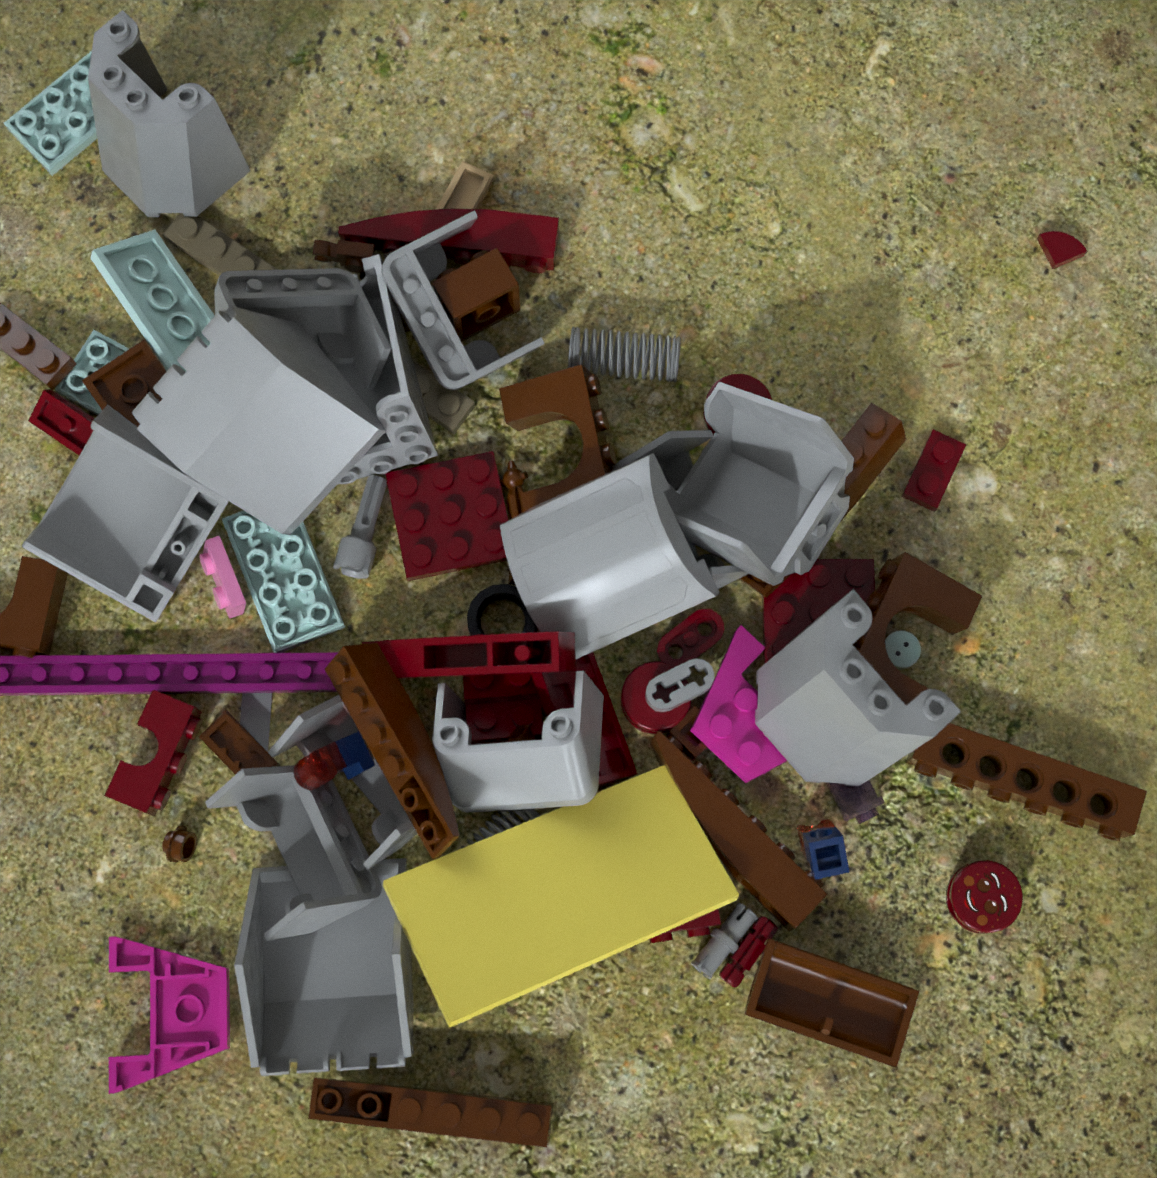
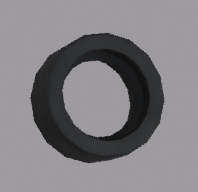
M509 584L491 585L480 591L471 601L467 613L470 635H485L481 628L482 613L489 604L497 600H508L521 608L525 616V625L521 633H534L538 630L515 586Z

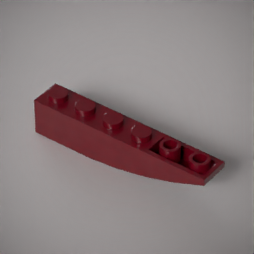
M448 208L420 210L380 216L339 226L338 234L340 240L374 244L376 250H380L385 254L395 251L475 210L478 218L471 228L440 243L446 258L465 265L476 253L481 251L489 252L497 248L509 268L510 266L524 267L526 271L531 273H544L546 270L554 271L559 237V217L490 209Z
M575 632L490 634L362 642V644L378 643L397 678L576 671Z

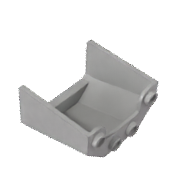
M122 10L94 33L88 82L102 170L147 217H160L161 213H183L184 217L198 216L250 172V168L215 98L205 88L196 83H186L176 88L163 100L160 98L167 91V88L139 37L140 31L136 22Z
M718 382L704 404L705 419L715 431L713 438L710 439L709 443L702 450L700 457L689 474L684 478L678 491L668 484L670 489L666 490L664 494L687 541L774 586L782 583L784 576L794 572L800 575L809 572L849 509L850 496L844 494L846 477L853 471L854 458L825 419Z
M854 590L813 621L757 670L758 708L755 710V724L805 782L845 784V786L858 787L935 737L961 712L945 693L937 689L925 690L917 695L908 705H905L852 644L869 630L872 623V614L867 604Z

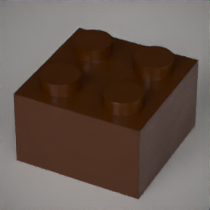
M497 248L489 252L481 251L476 253L469 259L467 264L457 269H446L432 282L433 290L461 342L521 311L519 284Z

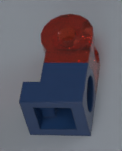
M358 731L316 749L308 756L299 760L294 767V777L302 788L315 790L332 780L336 774L344 771L347 779L350 780L376 765Z
M824 819L817 825L805 826L801 824L797 826L801 850L810 864L812 876L815 880L849 873L844 837L829 819Z

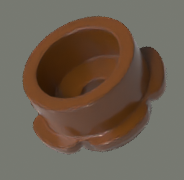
M184 825L178 826L174 831H169L162 845L167 860L175 863L178 861H189L196 849V834L187 831V827Z

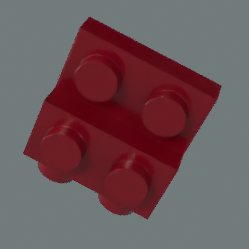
M531 673L463 676L466 723L472 732L471 745L510 742L508 739L509 735L516 728L524 724H528L538 740H542V704Z

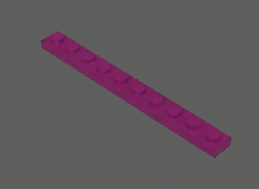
M338 652L34 656L33 658L0 656V696L151 694L152 690L163 694L337 692L324 669Z

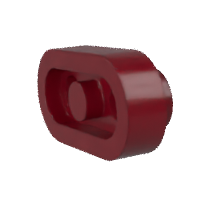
M711 609L695 611L661 638L657 647L658 660L676 667L689 660L701 657L722 638L724 622L721 616ZM701 624L708 625L711 628V634L707 636L701 635L698 632V626ZM671 647H678L682 651V656L674 659L669 655L668 650Z

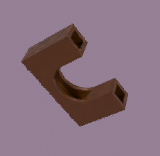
M580 364L499 388L506 424L515 430L521 431L545 423L565 420L575 423L583 438L582 457L571 475L558 483L520 493L524 512L613 471L612 466L616 465V456L611 443L607 444L605 430L609 429V423L604 409L599 407L597 396L601 395L602 391L599 379L595 373L592 374L586 367Z
M904 552L892 560L888 559L882 566L878 578L882 581L877 591H873L865 602L872 614L871 626L852 645L902 702L908 705L917 695L929 688L901 673L891 662L885 645V635L890 620L896 613H912L954 635L969 627L982 595Z
M22 556L13 596L8 606L0 614V649L13 650V656L33 658L36 655H50L68 576L67 572L44 559Z

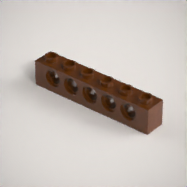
M951 723L947 724L935 737L909 753L906 763L914 765V771L921 775L936 778L937 774L949 777L951 778L950 783L956 787L965 790H973L974 786L988 791L987 797L993 800L1009 803L1010 799L1024 803L1023 809L1028 812L1046 816L1047 812L1061 816L1060 822L1075 828H1083L1084 825L1098 829L1097 835L1113 841H1120L1121 837L1125 838L1135 835L1147 793L1146 790ZM944 746H952L958 751L959 761L957 764H950L944 759L942 754ZM981 758H987L993 762L995 766L993 777H987L980 771L979 763ZM1018 771H1024L1031 777L1032 784L1029 790L1022 789L1017 784L1016 775ZM1055 783L1062 784L1067 789L1068 798L1065 803L1055 798L1053 794ZM1092 796H1097L1103 801L1104 812L1102 815H1097L1092 811L1090 807Z

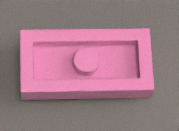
M220 536L205 540L203 554H200V562L206 576L212 574L216 587L213 588V594L219 609L225 608L229 619L242 615L245 610L246 601Z

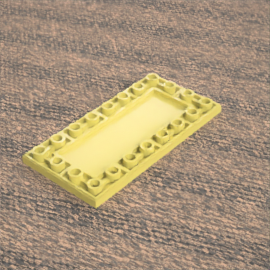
M665 765L597 792L595 797L584 805L558 808L383 881V888L449 1028L732 903L739 897L738 891L688 803L669 775Z

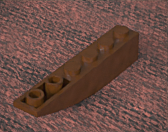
M873 403L868 406L841 441L854 458L853 471L847 475L845 480L844 494L850 496L849 509L844 517L864 495L906 441L902 421ZM750 573L739 578V580L766 598L782 584L779 583L773 586ZM789 574V575H787V576H784L783 582H784L791 574Z
M378 643L343 646L324 670L432 859H437L460 835L450 793L429 735L411 699L393 672Z
M659 731L650 743L660 766L665 765L669 775L688 803L723 866L785 929L790 932L797 928L828 895L822 889L824 886L823 882L820 879L815 880L810 870L806 869L803 871L793 861L795 855L787 846L781 842L775 844L765 834L767 828L758 818L753 815L748 817L737 806L740 804L738 799L726 788L720 790L710 780L712 775L705 766L698 761L692 763L683 754L684 747L676 738L670 734L665 736Z
M314 1077L308 1119L547 1148L550 1139L554 1103Z

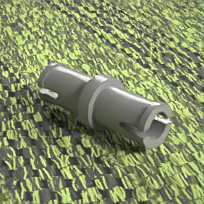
M739 902L719 929H713L710 934L712 938L695 960L691 962V965L698 972H703V976L708 979L712 978L714 972L730 952L733 954L739 948L737 943L758 919L749 908L746 911V906Z

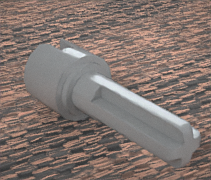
M376 475L368 477L351 533L340 541L333 568L339 569L341 567V572L345 576L357 579H367L370 576L377 551L372 542L375 531L374 527L387 485V480L383 477Z

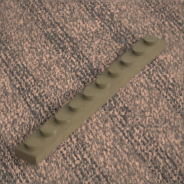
M179 213L163 233L166 241L218 276L226 271L278 270L199 216L184 217L183 213ZM413 361L428 417L452 434H455L475 408V402L458 390L443 387L433 373Z

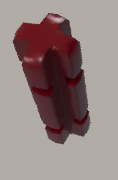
M760 916L752 926L754 929L753 933L748 932L739 944V948L731 955L730 958L733 961L730 964L726 962L719 972L720 978L734 988L738 987L744 979L745 975L743 972L745 969L749 971L762 954L765 941L772 939L778 931L776 924L764 916Z

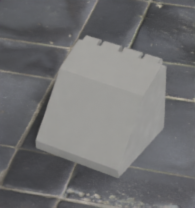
M230 306L225 312L219 310L202 330V334L211 342L210 345L207 346L197 336L177 359L186 372L178 365L173 364L155 384L153 389L163 399L159 402L149 392L132 411V414L140 424L137 430L184 474L281 534L291 535L387 430L300 323Z
M406 858L385 859L373 866L380 879L382 892L369 905L312 933L266 941L264 933L286 916L285 906L287 902L300 894L287 866L253 868L234 966L251 1068L260 1066L261 1076L290 1074L291 1062H297V1074L329 1072L330 1060L336 1059L337 1071L369 1069L370 1057H377V1068L404 1067L406 1065V1057H412V1054H414L411 945L383 888L384 880L408 871Z

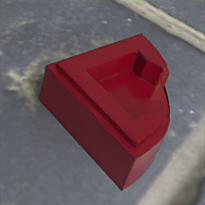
M1048 231L1039 234L1037 237V241L1052 269L1079 259L1088 252L1078 239L1064 232Z

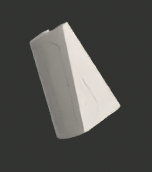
M107 405L91 423L93 432L44 517L23 542L22 547L156 622L229 501L184 474L137 430V426Z
M654 453L540 503L500 525L508 565L527 611L540 632H575L576 659L720 594L704 559L696 561L664 494L670 487Z

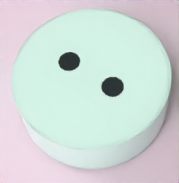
M896 631L885 639L888 656L898 670L911 667L919 659L921 646L918 639L912 633Z

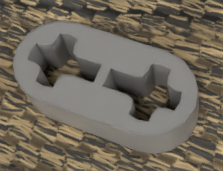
M695 658L656 676L649 682L646 688L645 698L647 704L655 711L666 712L704 694L710 689L714 681L715 674L712 666L703 659ZM695 667L697 672L705 671L706 676L702 680L703 686H698L696 682L683 686L682 681L690 677L691 668ZM661 684L664 689H667L676 684L678 689L669 695L670 702L664 703L662 699L655 700L653 698L657 691V685Z

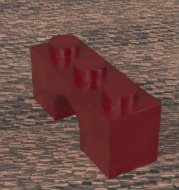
M152 690L137 725L155 734L158 740L157 754L152 761L141 766L131 765L120 760L104 796L155 817L157 811H162L168 803L171 795V789H168L173 775H179L185 765L187 754L184 751L189 740H194L201 729L203 720L200 718L202 712L195 706Z

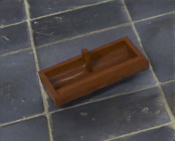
M768 939L757 966L744 1013L758 1020L897 1068L919 991L794 946Z

